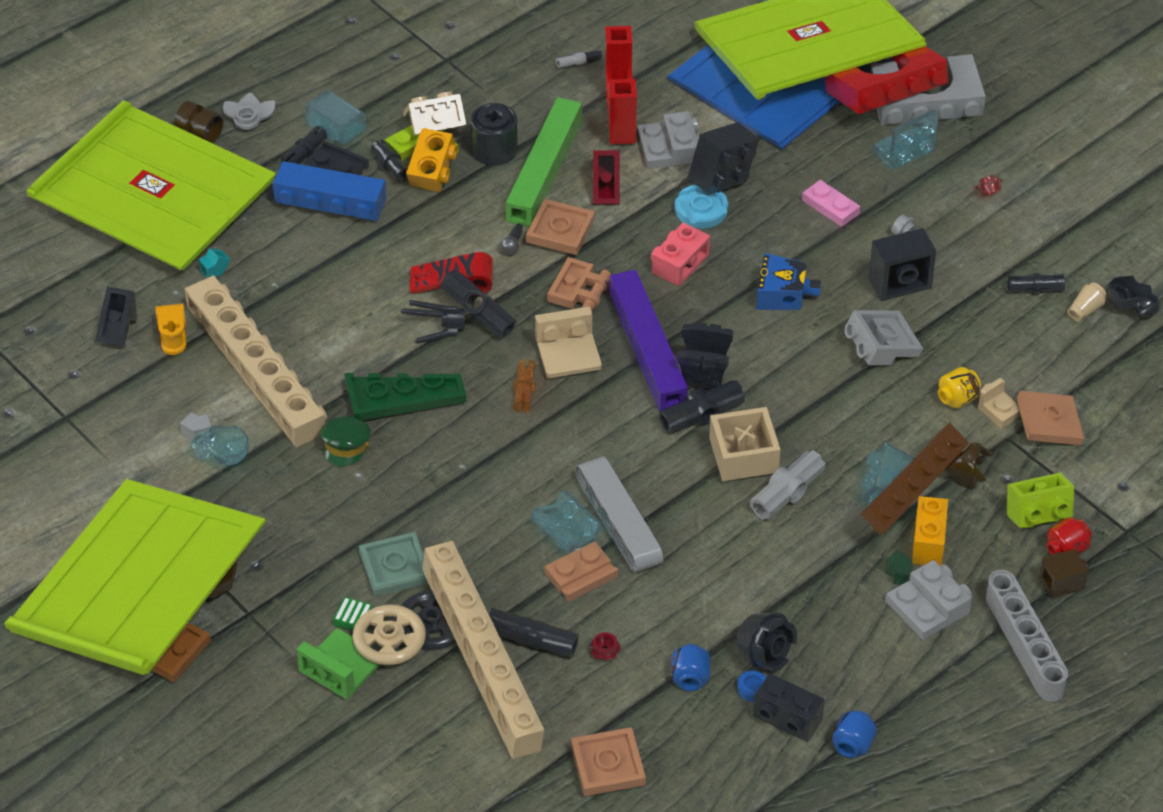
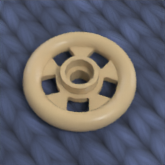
M382 605L372 608L358 619L353 630V643L359 654L366 660L380 665H396L411 659L421 650L425 641L426 631L421 618L412 610L399 605ZM384 617H397V621H384ZM369 625L376 626L374 634L365 632ZM411 625L413 633L405 635L403 627ZM374 642L382 648L379 652L370 647ZM401 642L407 646L398 652L394 650L400 646Z

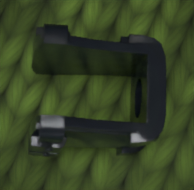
M698 322L695 325H683L681 336L683 337L686 350L677 352V363L681 367L682 376L688 388L693 386L713 389L722 385L724 372L729 365V357L726 355L731 342H733L732 329H722V325L716 324L707 326V323Z

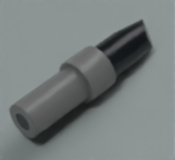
M602 51L579 52L571 56L557 58L556 63L558 68L573 65L579 66L602 59L603 54Z

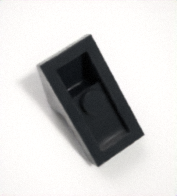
M107 286L95 341L125 347L130 321L137 322L135 292Z

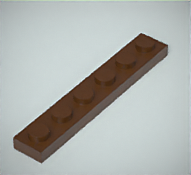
M949 422L860 514L881 536L969 443Z

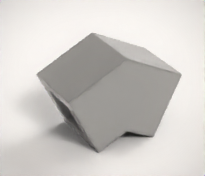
M191 412L180 422L181 434L196 443L213 439L207 414L197 416Z

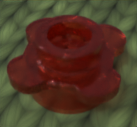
M991 175L980 179V184L975 186V189L980 190L982 197L1002 190L1000 183L1003 180Z

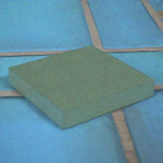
M416 532L359 545V553L374 597L428 584L422 570L424 554Z

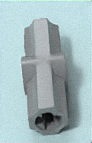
M814 450L811 452L806 451L788 468L784 466L778 468L771 476L769 484L750 500V507L755 515L762 520L770 519L788 502L792 504L798 502L804 495L807 486L825 471L826 464L822 460L821 455Z

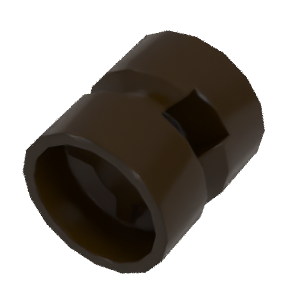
M189 100L179 107L174 119V126L212 144L219 138L224 125L222 114L208 108L205 109L202 105Z

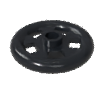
M432 590L416 593L406 599L401 605L410 610H413L418 605L424 607L417 614L421 618L426 631L425 641L421 648L424 650H439L456 643L441 608L433 606L437 600ZM430 616H435L436 618H435V619H429L428 617H430ZM409 625L403 627L405 635L413 633ZM439 631L443 633V636L437 638H430L429 633Z

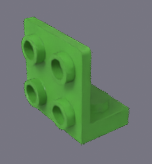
M335 629L319 647H313L304 641L297 648L299 672L347 700L380 665L362 657L355 648L353 637L340 629Z

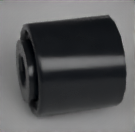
M488 103L476 108L470 116L471 153L473 157L480 163L489 166H499L513 160L518 153L517 115L514 110L500 103Z

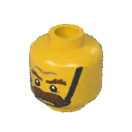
M958 367L940 378L938 396L944 404L959 409L978 398L981 388L980 378L973 370Z

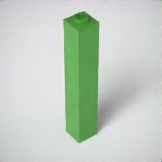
M557 97L506 201V222L519 223L527 227L531 226L582 123L581 102Z

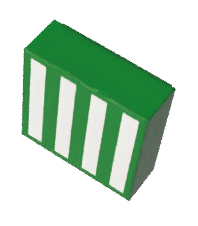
M344 597L333 618V625L353 631L358 619L373 608L372 604Z

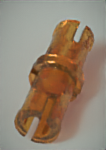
M526 359L518 362L517 378L513 384V390L515 391L513 409L519 413L521 404H524L523 413L529 412L532 407V393L535 392L536 383L533 380L536 364L530 359L528 368H525Z

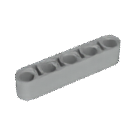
M602 456L576 465L577 479L632 572L637 573L663 563V554L657 540L608 460Z
M1006 570L992 572L989 576L986 593L987 604L1037 694L1045 701L1054 702L1060 700L1064 696L1068 676L1066 666L1014 575Z

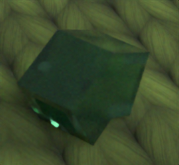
M896 550L886 561L885 573L893 578V585H902L910 580V573L913 572L912 558Z

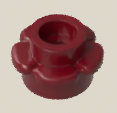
M609 632L597 634L590 645L592 655L597 659L605 661L614 659L616 653L620 652V643Z

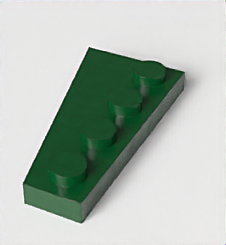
M344 373L353 416L360 420L467 402L461 374H423L422 377H411L408 373H397V377H380V373H368V377H354V373Z

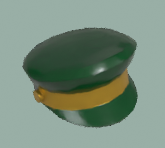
M342 416L327 421L320 429V436L324 441L323 450L326 459L333 465L341 467L357 462L362 457L366 447L369 446V426L364 421L354 417Z

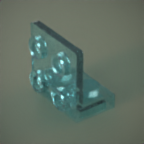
M934 109L894 127L892 136L874 143L873 152L893 170L934 151L938 112Z

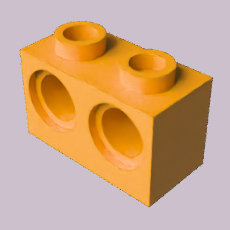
M426 128L421 129L406 173L410 186L441 192L443 183L446 184L449 180L450 162L455 160L458 146L455 145L452 134ZM437 147H442L439 151H433ZM429 170H435L431 174H425Z
M918 497L912 564L925 565L934 560L939 566L942 565L948 499Z

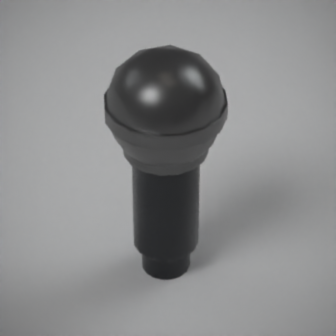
M516 224L509 236L501 241L500 249L504 254L513 255L518 251V240L523 232L521 224Z

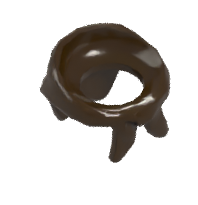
M973 442L947 466L945 471L958 485L974 489L977 482L986 481L984 475L975 465V462L978 465L983 463L979 453L988 457L993 456L994 452L984 448L978 442Z

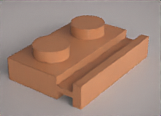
M594 541L546 565L545 575L558 591L565 595L566 601L570 602L617 578L618 569L613 567L611 560Z

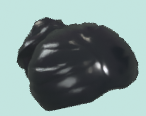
M1133 275L1115 277L1108 283L1106 287L1107 298L1116 309L1122 311L1136 310V314L1143 318L1153 317L1154 314L1158 313L1160 299L1158 295L1152 293L1151 285L1138 283Z

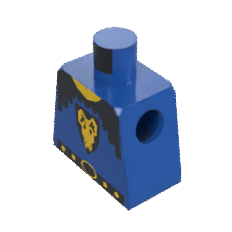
M764 253L757 291L756 310H799L802 307L803 295L820 297L822 280L806 279L807 265L804 262Z

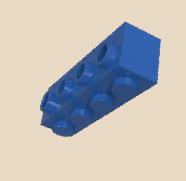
M284 161L273 182L276 203L378 221L387 200L386 181L383 179Z

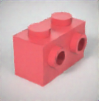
M682 223L676 230H672L661 246H657L651 254L652 274L679 287L709 256L710 235Z

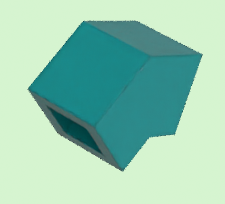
M209 249L206 256L198 259L200 272L206 278L213 275L218 277L225 272L231 259L220 249Z

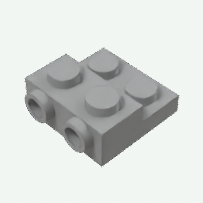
M689 111L663 114V122L637 125V134L647 169L692 163L699 135L696 136L695 134L698 133L696 117L691 118Z
M854 310L845 325L846 337L853 339L857 346V355L860 358H864L868 365H892L896 357H919L923 350V347L900 311Z
M934 560L911 572L908 582L886 593L885 602L922 640L968 615L972 601V594L968 586L963 583L958 585L953 580L949 567L945 564L939 566Z

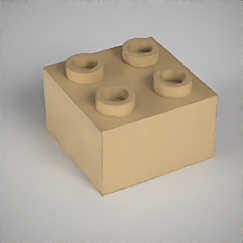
M767 407L710 415L709 439L722 481L772 474L779 468L781 450Z

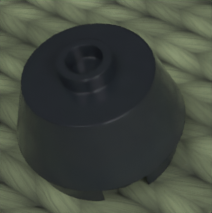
M781 613L752 614L742 623L737 635V648L739 652L759 671L770 670L776 672L782 669L789 662V659L785 657L790 650L791 643L795 645L797 643L795 625L788 622L787 618Z

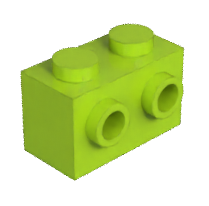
M1061 472L1008 484L1007 515L1019 528H1031L1037 524L1058 522L1061 519L1073 517L1074 485Z

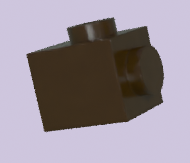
M1075 549L1042 558L1039 578L1050 597L1054 599L1084 590L1086 579L1089 575V568L1086 561L1079 557Z

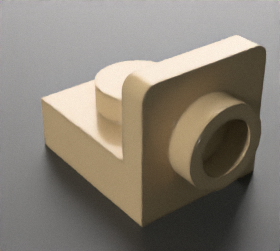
M1002 378L997 379L993 383H987L981 389L978 409L1000 429L1021 417L1018 403L1004 392L1005 381Z

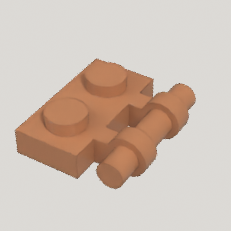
M568 257L547 294V301L571 309L574 308L577 302L583 303L581 308L590 306L592 312L593 309L598 307L601 301V294L609 287L611 273L607 270H602L600 275L593 273L594 264ZM585 286H592L591 291L584 290Z

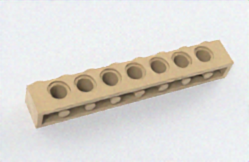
M213 275L185 288L187 308L294 446L299 447L320 437V429L327 420L325 410L321 405L317 406L309 389L307 387L303 388L300 385L296 373L285 366L281 354L273 351L267 336L261 335L258 332L254 320L251 317L247 318L240 302L232 299L227 286L224 283L220 284Z
M449 541L425 548L422 570L511 758L516 759L541 751L544 728L454 542Z

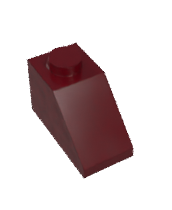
M593 150V204H620V150Z

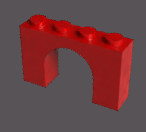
M605 26V81L610 144L636 143L637 92L636 79H632L633 41L631 26Z
M925 46L892 56V62L896 61L899 71L893 73L870 74L855 67L825 76L826 92L857 114H861L948 83L947 59Z

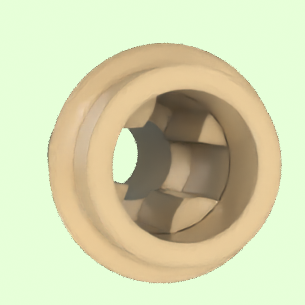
M1094 282L1084 285L1068 309V315L1074 321L1080 322L1105 304V299L1107 298L1106 291Z

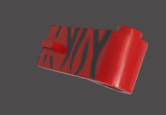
M474 252L411 267L410 292L415 294L441 288L440 284L443 277L456 268L484 293H488L493 286V258L484 252Z

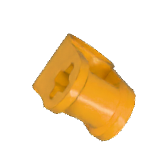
M184 304L155 306L162 351L169 355L182 353L186 349Z

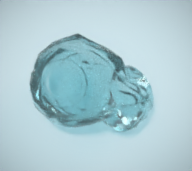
M235 425L229 427L212 426L207 431L195 434L191 441V449H193L196 457L199 459L211 458L220 465L231 466L236 465L245 458L249 449V438L245 431Z

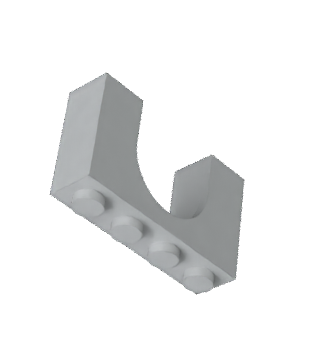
M973 55L947 57L948 88L936 94L918 93L876 108L881 125L983 116L986 96ZM896 61L873 63L870 66V74H888L899 71Z

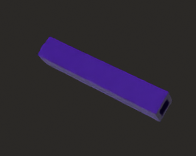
M631 270L610 275L609 295L659 411L684 401L688 394V387L637 271Z

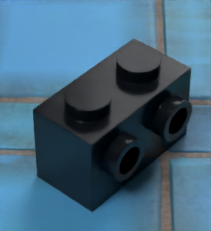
M769 673L755 693L753 716L808 742L823 720L825 699Z

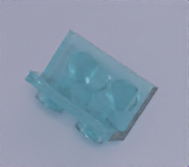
M566 490L560 491L555 504L534 508L530 517L566 553L574 552L594 542L601 528V523Z

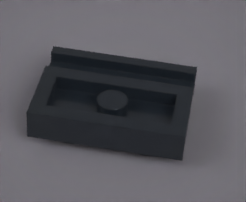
M325 140L322 143L323 146L317 148L303 163L306 166L355 175H362V171L369 167V159Z

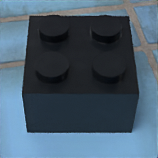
M739 122L700 133L687 178L708 195L746 183L756 155L759 138Z
M924 228L872 241L868 279L880 301L932 289L936 249Z

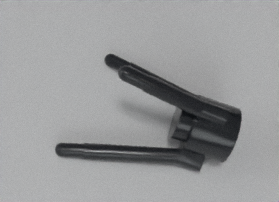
M410 300L409 305L431 310L407 308L400 310L402 314L441 317L442 327H447V330L416 338V343L427 342L446 336H457V330H464V308H458V306H445Z

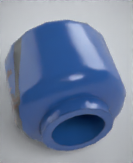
M686 644L673 652L671 657V678L677 686L685 691H696L709 682L711 659L709 653L704 648L695 644Z
M848 711L840 716L831 735L832 742L835 745V749L841 755L848 758L860 757L869 751L877 734V728L867 713L863 711Z

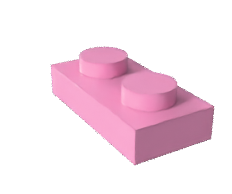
M819 180L802 193L803 202L841 227L860 214V205L822 180Z

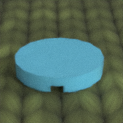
M691 185L682 189L675 200L677 218L682 223L694 228L714 227L720 224L727 216L728 200L722 191L708 195L697 185Z

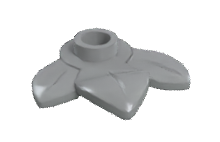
M248 93L238 103L225 101L223 112L227 117L234 120L236 127L250 130L257 127L261 120L272 116L276 106L274 100L260 103L252 93Z

